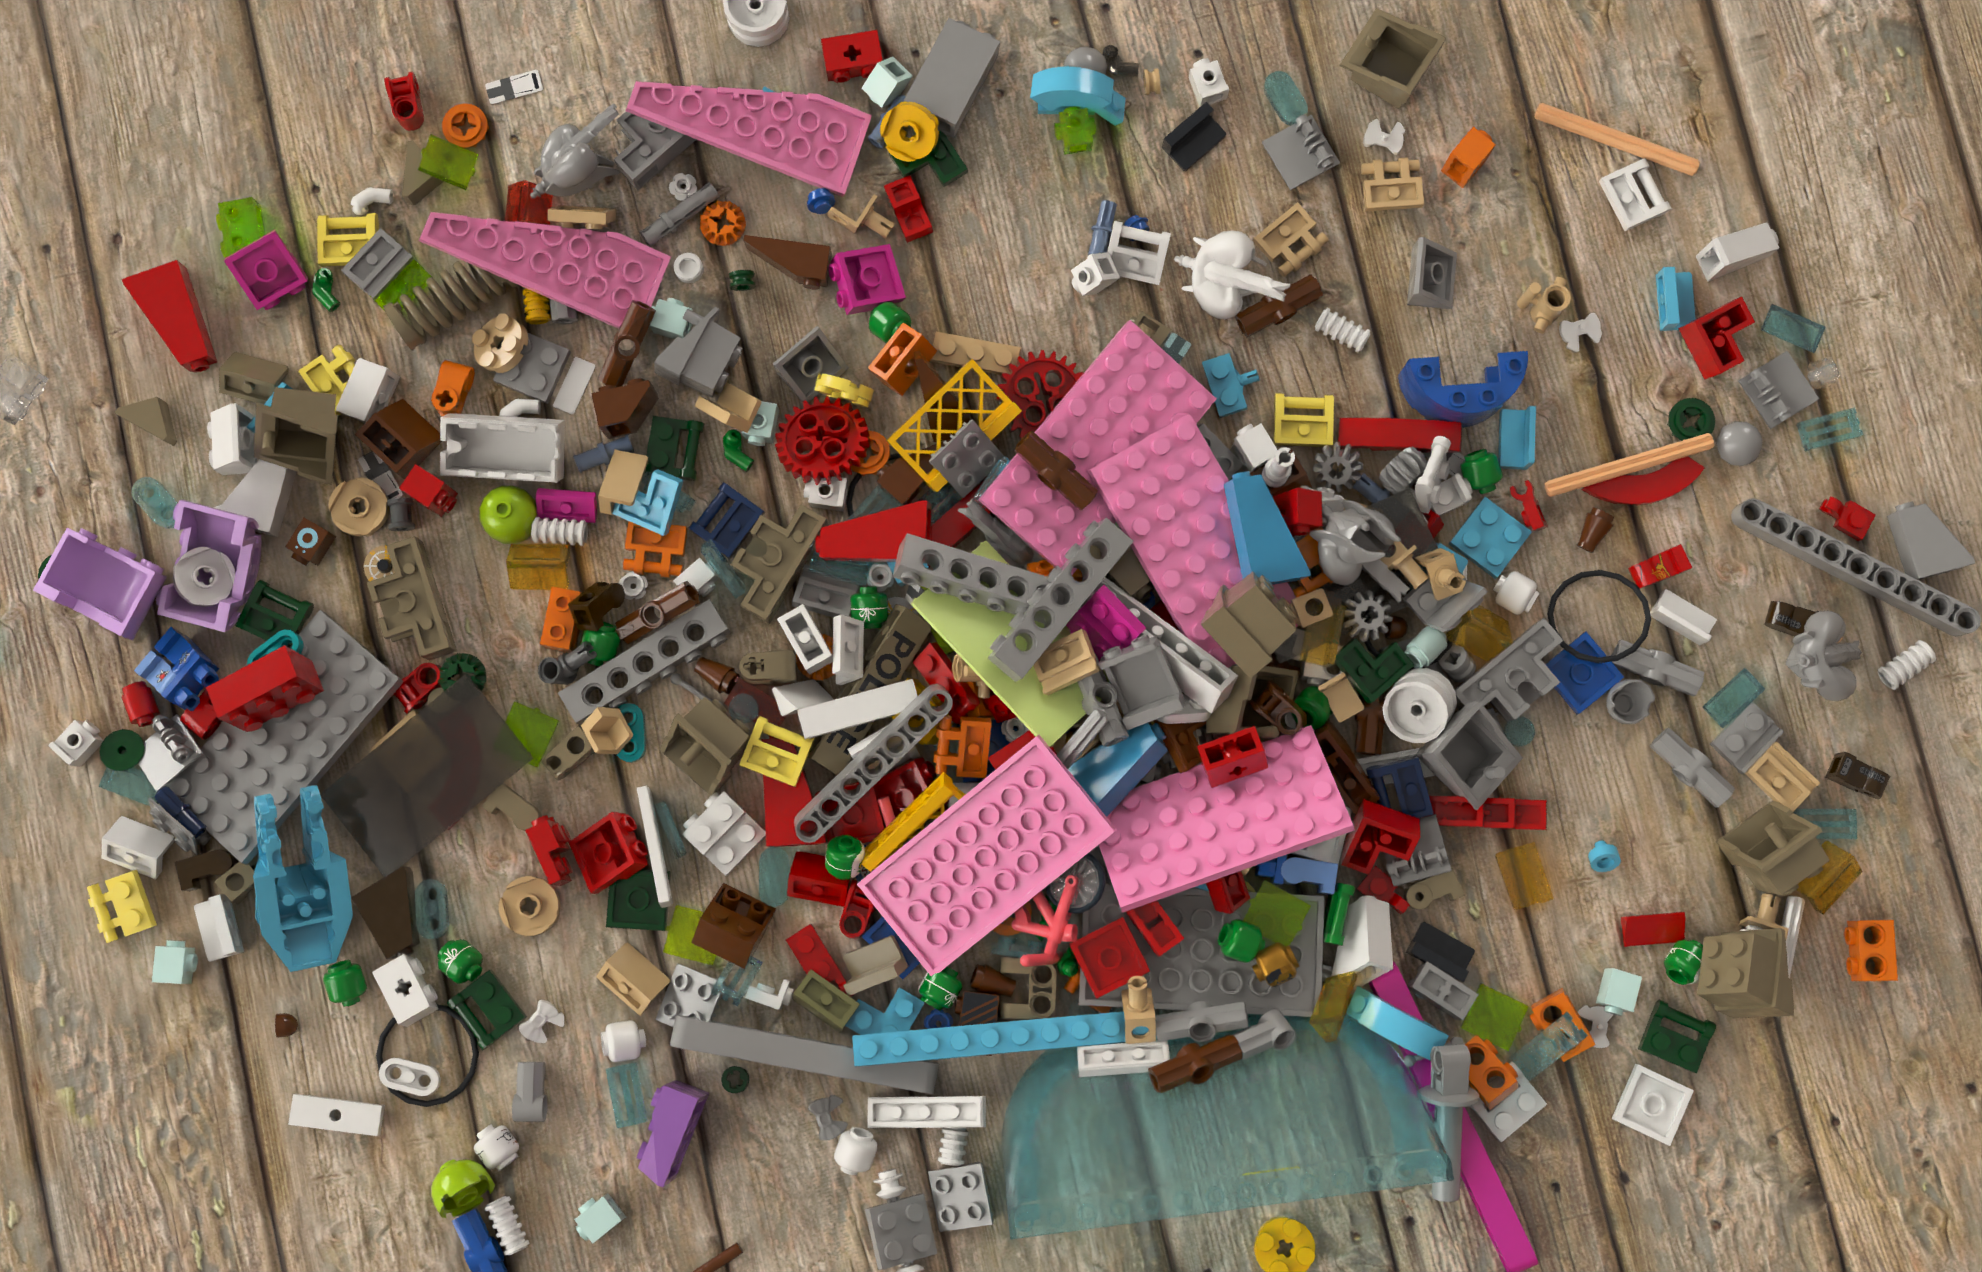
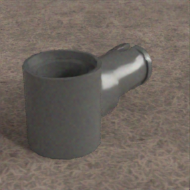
M585 641L570 653L565 652L557 658H544L538 666L539 677L544 683L569 685L575 680L579 667L596 658L597 653L595 651L589 653L593 647L590 642Z

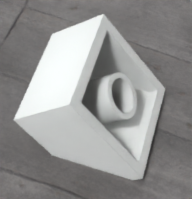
M237 403L228 404L211 412V422H208L207 425L209 438L212 439L209 462L213 470L221 475L248 473L257 463V458L254 457L255 433L247 428L255 416Z

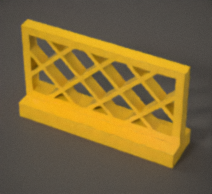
M971 359L886 441L934 492H938L948 481L935 468L926 474L919 466L920 453L935 454L941 448V433H956L962 427V413H978V426L992 440L1022 410ZM971 368L979 376V389H963V376ZM959 381L958 388H951L956 382ZM984 382L990 387V389H984ZM947 391L958 392V409H942V396ZM963 392H979L978 410L962 409ZM983 392L995 393L1002 400V403L995 410H983ZM937 402V409H931L930 407ZM925 412H937V430L920 429L921 416ZM942 412L958 413L957 430H941ZM983 413H990V414L983 420ZM916 422V429H908ZM904 432H916L915 450H904L896 440ZM920 433H937L936 450H920ZM908 453H915V461Z
M943 772L865 847L862 865L870 872L873 869L875 870L892 856L899 847L901 848L907 839H912L924 829V823L928 819H936L945 812L944 804L952 796L960 800L966 794L953 784L952 778Z

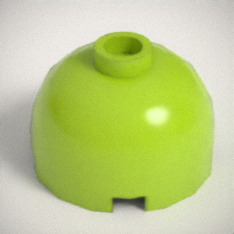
M513 485L500 486L492 489L483 498L479 507V519L484 531L492 539L503 544H518L531 536L532 522L537 517V506L535 499L526 490Z
M453 1159L440 1167V1172H438L432 1182L431 1197L442 1218H446L447 1213L457 1217L471 1211L485 1201L480 1196L487 1190L491 1194L495 1183L480 1163L474 1160L463 1159L456 1161Z

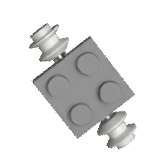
M896 1169L879 1172V1178L873 1180V1182L881 1185V1191L876 1195L887 1199V1203L865 1209L878 1270L901 1265L903 1267H900L896 1272H921L924 1267L913 1264L914 1261L937 1254L925 1196L923 1193L902 1199L896 1197L901 1195L906 1187L900 1186L898 1182L903 1173L897 1174Z

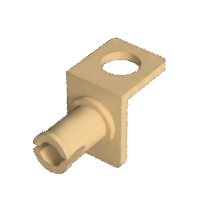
M875 194L856 222L834 207H831L827 214L829 218L854 234L859 226L863 227V225H866L883 236L884 239H886L895 225L894 222L889 221L873 210V204L878 197Z
M1394 541L1395 554L1391 557H1382L1380 560L1388 566L1390 571L1398 569L1411 583L1413 588L1416 589L1429 578L1412 558L1414 556L1412 553L1417 547L1413 545L1407 550L1400 541Z
M1439 548L1415 557L1416 563L1426 567L1436 600H1441L1463 591L1466 581L1462 579L1465 577L1458 572L1453 553Z
M1322 588L1290 600V605L1294 609L1293 614L1296 616L1294 622L1301 626V628L1333 615ZM1312 598L1319 599L1323 604V610L1317 616L1308 614L1305 608L1307 601Z
M1344 672L1318 687L1319 691L1323 692L1328 698L1330 708L1338 722L1341 723L1364 710V705Z
M1762 894L1757 918L1748 916L1740 920L1739 925L1743 927L1753 925L1762 929L1782 928L1785 930V938L1787 939L1789 929L1775 923L1781 898L1775 896L1772 899V894Z
M1133 976L1128 980L1129 989L1121 991L1125 1019V1041L1127 1044L1155 1042L1156 1021L1152 990L1147 988V980L1144 977ZM1139 1026L1149 1029L1144 1035L1132 1033V1030Z

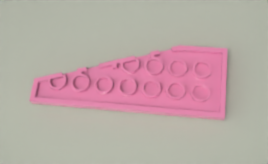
M639 81L635 82L625 110L819 188H826L831 193L841 197L846 193L872 117L870 114L820 94L808 93V95L784 91L776 93L726 87L703 88L697 85H691L690 87L674 86L668 83Z
M430 212L419 238V241L618 329L632 300L641 301L650 307L652 306L671 258L667 254L618 232H599L590 229H572L518 221L508 222L490 218L480 219Z

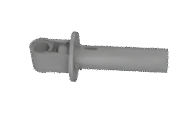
M1465 1044L1434 1046L1430 1053L1431 1084L1420 1089V1098L1427 1103L1435 1105L1432 1197L1443 1202H1454L1460 1198L1463 1107L1474 1105L1479 1101V1093L1468 1087L1471 1057L1469 1049Z

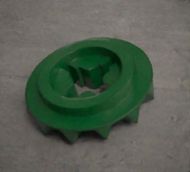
M1686 398L1680 400L1668 413L1669 420L1667 425L1672 431V436L1677 437L1681 441L1706 433L1712 434L1714 430V413L1710 406L1700 399ZM1699 414L1700 417L1694 423L1696 428L1693 426L1688 428L1682 427L1687 420L1685 415L1691 418Z
M457 653L447 658L439 669L440 678L438 682L441 684L443 692L455 700L465 701L473 699L481 693L486 684V669L483 663L471 654ZM460 668L465 673L474 674V676H469V678L465 679L464 687L460 681L451 680V678L459 674Z

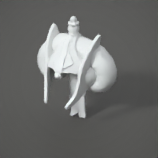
M1223 231L1209 239L1194 237V241L1201 245L1197 257L1191 258L1181 255L1174 258L1175 262H1179L1180 266L1189 267L1193 270L1192 285L1183 286L1182 290L1193 292L1202 309L1217 319L1235 317L1242 308V297L1258 292L1284 302L1287 294L1282 291L1290 287V283L1278 282L1270 277L1242 269L1251 260L1263 266H1266L1267 263L1255 256L1254 242L1246 234L1239 231Z

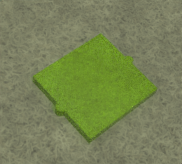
M430 134L426 148H422L420 153L422 159L418 171L466 190L471 176H474L476 172L474 166L478 154Z
M514 701L493 748L512 756L514 761L521 760L538 768L559 720L541 713L539 708L532 709Z
M1264 880L1255 898L1250 899L1249 903L1251 905L1243 921L1257 925L1262 930V936L1274 943L1280 942L1286 947L1291 944L1297 931L1302 930L1301 924L1311 905Z
M676 905L671 924L666 928L668 935L663 953L714 966L716 955L691 943L698 922L704 912Z
M1480 983L1476 991L1479 995L1465 1016L1460 1028L1475 1036L1478 1035L1484 1040L1488 1039L1492 1044L1509 1051L1517 1032L1522 1030L1520 1025L1529 1006Z

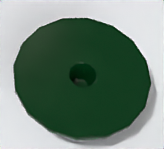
M121 729L114 731L106 736L101 743L100 759L106 767L113 771L131 769L143 757L144 742L139 734L132 730Z

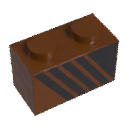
M964 990L963 996H957L955 1014H961L959 1026L996 1023L1000 995Z

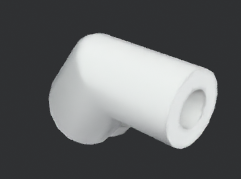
M366 188L353 196L351 200V205H353L352 211L356 215H365L369 210L368 205L373 202L392 204L393 190Z
M515 399L501 409L499 416L518 417L522 413L540 414L541 402L536 399Z

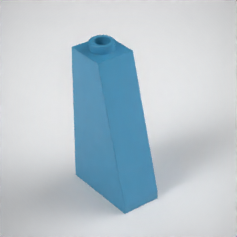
M1250 471L1233 474V479L1224 484L1242 578H1245L1253 571L1258 577L1264 575L1272 585L1302 580L1311 576L1310 570L1261 474L1251 476Z
M1148 722L1127 730L1129 737L1126 740L1108 747L1100 745L1074 762L1068 769L1106 817L1168 751L1163 742L1166 735L1158 723L1152 725Z

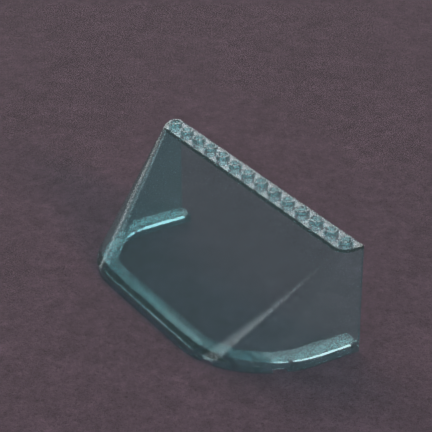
M1322 1002L1321 1018L1284 1016L1297 1034L1296 1040L1290 1047L1284 1050H1275L1273 1047L1245 1060L1241 1059L1215 1070L1213 1076L1202 1084H1193L1189 1081L1164 1093L1156 1092L1149 1077V1072L1079 1077L1077 1047L1045 1050L1025 1071L1013 1091L1005 1113L1001 1141L1010 1240L1454 1180L1452 1163L1417 1087L1394 1046L1385 1037L1360 1024L1358 1020L1344 1012L1345 1009ZM1247 1014L1249 1027L1257 1024L1263 1015ZM1244 1029L1218 1032L1214 1038L1207 1042H1197L1190 1037L1168 1040L1170 1059L1176 1057L1179 1050L1187 1044L1197 1043L1203 1046Z

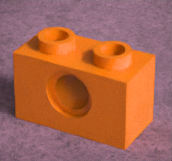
M902 323L868 366V369L885 386L903 396L919 375L914 352L920 351L929 362L937 350L922 334Z

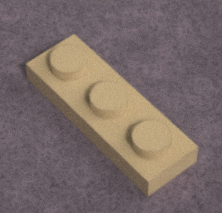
M936 331L933 347L937 352L930 361L962 368L968 361L973 359L984 372L998 375L1007 373L1011 375L1008 365L1011 363L1018 367L1017 358L1020 356L1021 347Z

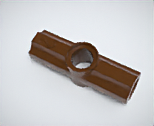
M1310 274L1291 284L1289 288L1282 291L1287 294L1284 302L1265 295L1261 298L1260 302L1240 311L1235 316V319L1242 334L1248 338L1272 324H1281L1293 317L1298 310L1322 298L1323 293L1317 279Z
M631 301L619 331L614 335L613 344L597 378L604 385L623 386L632 363L640 352L641 343L656 312L649 305L641 301ZM624 339L634 342V346L630 350H622L618 345Z
M1029 431L1016 445L1013 451L1037 471V477L1052 490H1058L1079 510H1083L1096 497L1098 490L1075 470V464L1063 453L1054 451L1033 431Z
M688 581L681 583L615 622L616 633L627 644L634 642L699 604L697 589ZM654 607L659 610L660 618L656 616Z
M1387 690L1372 703H1367L1361 694L1358 695L1364 705V710L1355 715V721H1357L1355 753L1381 755L1384 724H1386L1383 715V704Z
M1230 1034L1203 1046L1197 1043H1190L1182 1047L1176 1057L1148 1068L1149 1077L1157 1093H1164L1189 1081L1199 1085L1208 1081L1213 1076L1215 1070L1241 1060L1242 1050L1236 1037Z

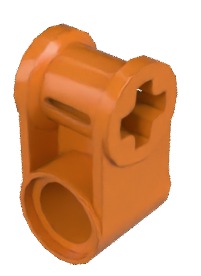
M444 360L441 364L438 380L431 398L433 406L441 417L448 413H462L468 392L474 381L475 369L473 367Z

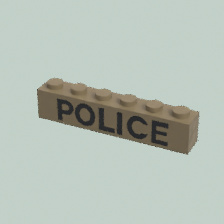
M895 604L887 620L863 655V677L845 684L837 699L898 683L904 672H907L913 666L914 656L919 648L924 646L929 640L932 626L907 607ZM875 721L815 737L808 758L838 775L853 760L847 749L867 738L868 730Z

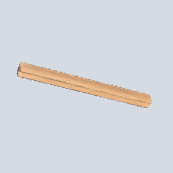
M1540 103L1534 117L1537 120L1638 157L1646 158L1649 161L1690 176L1697 172L1700 165L1698 159L1545 103Z
M1710 433L1699 435L1548 480L1545 483V490L1549 497L1710 450L1714 447V440Z

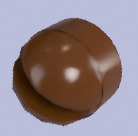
M1391 616L1393 618L1392 621L1384 623L1389 629L1387 633H1384L1385 638L1399 639L1407 633V622L1401 617Z
M288 1013L276 1014V1038L289 1037L294 1034L298 1027L297 1019Z

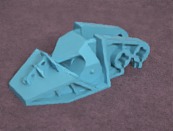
M317 785L300 788L303 834L302 853L305 856L306 863L289 867L282 865L281 840L278 837L275 825L277 810L274 805V798L271 794L254 796L258 859L253 875L256 895L255 919L260 925L261 935L290 972L335 963L353 918L346 859L329 851L327 831L321 817L324 806Z

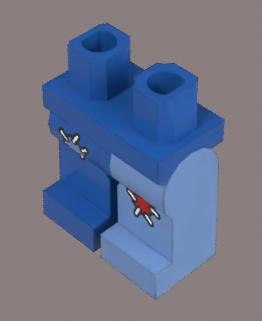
M170 627L154 646L166 658L151 650L134 671L155 687L165 699L184 710L194 711L200 703V698L197 695L201 690L219 681V676L216 672L220 668L212 663L191 638Z
M1287 855L1256 865L1255 876L1271 878L1270 884L1278 886L1298 883L1318 885L1317 894L1332 895L1335 892L1338 864L1297 857L1287 859Z

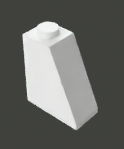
M1766 222L1713 239L1696 255V258L1707 282L1770 257L1779 249V240L1776 232L1770 229Z
M259 459L218 509L254 518L259 525L258 530L255 529V532L278 537L296 471Z
M1362 896L1357 901L1348 905L1342 936L1345 938L1343 946L1338 945L1331 975V983L1354 990L1357 986L1361 987L1393 969L1389 903L1378 900L1374 896Z

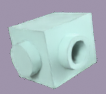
M890 57L876 64L862 89L874 103L882 108L893 103L896 97L902 94L913 75L894 57Z
M668 298L667 301L658 299L656 307L652 306L656 310L650 323L653 333L672 339L677 337L683 339L690 332L692 323L682 318L686 310H692V308L685 307L683 302L674 298Z
M761 401V405L748 433L742 431L743 437L748 439L749 444L765 446L766 442L773 444L779 415L777 404Z
M167 940L166 946H155L152 982L192 984L193 972L196 971L198 965L195 948L185 947V941Z
M1615 968L1604 969L1596 1003L1605 1006V1012L1622 1016L1623 1012H1634L1642 977Z
M607 1193L598 1201H595L592 1197L578 1208L581 1214L574 1220L578 1224L576 1230L585 1241L590 1240L593 1244L626 1218V1216Z

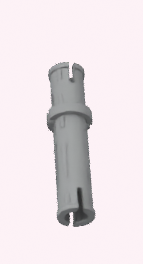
M708 182L667 213H661L659 219L640 231L641 236L652 247L670 232L672 234L675 233L677 227L718 199L720 197L718 192Z

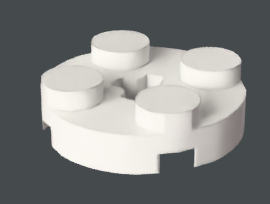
M198 547L186 552L173 568V583L177 593L187 603L193 606L208 607L216 605L220 600L228 597L233 588L236 573L231 560L225 554L208 547ZM203 569L205 573L210 572L212 574V577L208 579V585L198 582L196 578L199 575L198 570Z

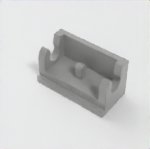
M1428 961L1425 964H1421L1417 969V975L1408 982V989L1455 1020H1464L1479 994Z

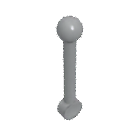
M675 673L671 676L673 684L681 685L700 699L706 697L711 702L713 701L682 680L680 674Z
M1453 1037L1445 1045L1463 1044V1040L1460 1037ZM1407 1055L1404 1058V1064L1412 1067L1417 1061L1424 1059V1057Z

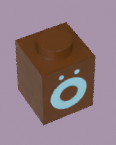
M303 517L285 547L293 552L291 558L307 566L311 562L318 566L337 536Z

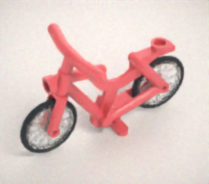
M1091 853L1086 854L1045 887L1048 897L1057 906L1056 912H1054L1042 891L1032 898L1048 926L1031 922L1030 913L1024 905L1014 912L1016 917L1012 921V928L1014 930L1045 937L1048 940L1043 953L1023 955L1020 958L1022 966L1031 967L1056 964L1063 956V953L1057 950L1059 944L1062 941L1075 942L1077 940V925L1068 924L1072 913H1083L1090 910L1101 899L1105 889V873L1099 861Z

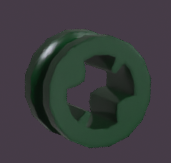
M736 270L730 272L729 279L732 280L730 289L734 291L754 289L756 287L755 282L752 281V278L755 277L754 271Z
M738 1066L727 1068L721 1078L722 1086L730 1093L743 1092L748 1087L750 1080L747 1071ZM734 1071H739V1077L743 1079V1084L741 1086L736 1085L737 1088L734 1089L731 1087V1081L727 1080L730 1073L734 1075Z

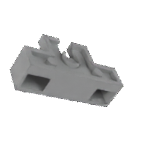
M625 112L617 119V122L623 128L621 131L632 144L615 157L614 161L619 171L639 190L697 139Z
M1545 618L1539 620L1476 671L1471 678L1455 689L1456 707L1458 710H1461L1468 702L1479 701L1483 706L1490 702L1507 723L1515 720L1531 707V703L1540 696L1546 695L1560 683L1541 659L1558 646L1563 639Z

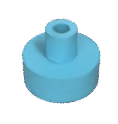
M1597 841L1594 844L1595 848L1588 854L1591 868L1597 872H1607L1618 867L1621 859L1617 847L1606 844L1605 841Z

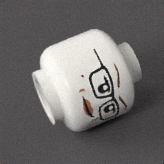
M490 1124L476 1135L479 1141L474 1145V1151L486 1168H497L500 1171L519 1157L516 1154L519 1150V1143L506 1126L501 1125L494 1128Z

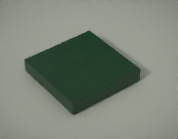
M640 870L627 880L619 879L609 886L607 928L667 931L668 907L662 908L658 902L652 870ZM667 871L670 884L671 872Z

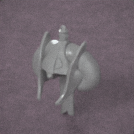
M615 104L610 105L601 114H597L595 119L588 126H585L582 131L574 125L565 124L556 128L549 135L541 152V166L534 171V174L541 177L542 181L535 188H532L531 198L541 197L545 193L559 197L574 195L581 191H586L588 188L591 189L594 183L604 177L620 174V171L617 169L598 166L600 164L613 166L614 162L594 153L590 146L587 145L604 127L619 115Z
M974 499L966 503L969 508L958 509V512L968 517L984 533L986 541L1009 565L1026 570L1027 563L1045 560L1013 530L1005 527L996 518H992Z
M1343 500L1342 504L1345 510L1333 512L1329 506H1326V503L1322 504V517L1327 520V526L1324 530L1310 531L1309 535L1318 541L1319 563L1325 575L1334 583L1345 586L1352 584L1360 576L1361 569L1363 568L1365 572L1380 584L1383 590H1387L1397 603H1400L1401 594H1406L1410 588L1380 560V558L1386 555L1384 551L1388 550L1394 541H1401V538L1395 533L1392 522L1384 514L1376 510L1367 509L1355 501Z
M1829 610L1819 611L1809 617L1804 626L1805 632L1793 638L1794 646L1789 653L1786 665L1801 678V684L1804 687L1816 688L1817 693L1826 700L1841 701L1854 693L1856 677L1852 671L1840 664L1860 659L1862 652L1858 648L1859 641L1838 644L1846 629L1845 622L1839 614Z

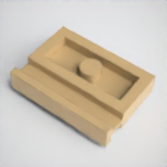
M1083 629L1051 643L1033 665L1039 682L1042 683V691L1046 695H1051L1101 671L1096 663V656L1088 634Z
M1777 741L1744 773L1773 801L1790 808L1792 812L1820 784Z

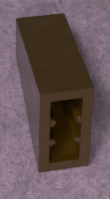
M402 866L351 897L386 959H395L403 954L410 956L414 953L412 948L420 943L413 871L410 867Z

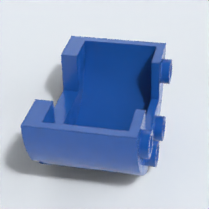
M1528 351L1498 353V366L1486 367L1484 369L1485 383L1445 386L1441 384L1439 357L1412 358L1407 361L1398 374L1400 388L1412 409L1415 408L1423 415L1424 419L1461 422L1462 428L1474 426L1493 416L1519 388L1527 369Z

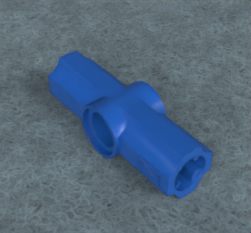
M477 1208L452 1221L465 1248L464 1257L472 1272H508L503 1263V1251L498 1241L493 1236H490Z

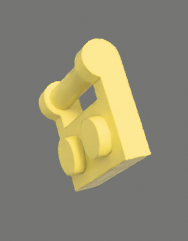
M367 213L366 216L339 218L319 215L317 218L318 264L321 267L345 266L378 231L379 218L377 213ZM366 228V233L329 235L331 229Z
M1275 393L1274 445L1333 446V395H1324V398L1285 397L1284 394ZM1284 408L1323 409L1324 413L1323 416L1284 415Z
M759 716L739 765L796 787L813 747L815 737L805 740L803 735L769 723L767 718ZM763 733L801 747L798 755L760 741Z

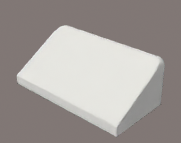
M815 680L772 688L781 716L796 714L798 709L834 700Z

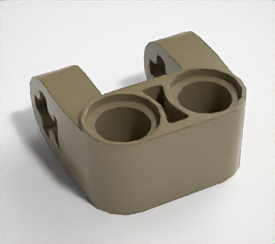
M795 650L752 652L744 655L740 660L741 678L748 685L783 686L797 683ZM751 664H756L757 667L756 674L751 675L749 671Z
M1000 957V973L1029 974L1028 1004L999 1003L998 1018L1042 1019L1052 1015L1056 1005L1057 974L1055 967L1052 964L1044 965L1050 968L1052 977L1047 983H1040L1034 975L1036 968L1039 966L1024 967L1020 964V958ZM1038 996H1045L1051 1002V1007L1046 1013H1039L1034 1009L1033 1002Z

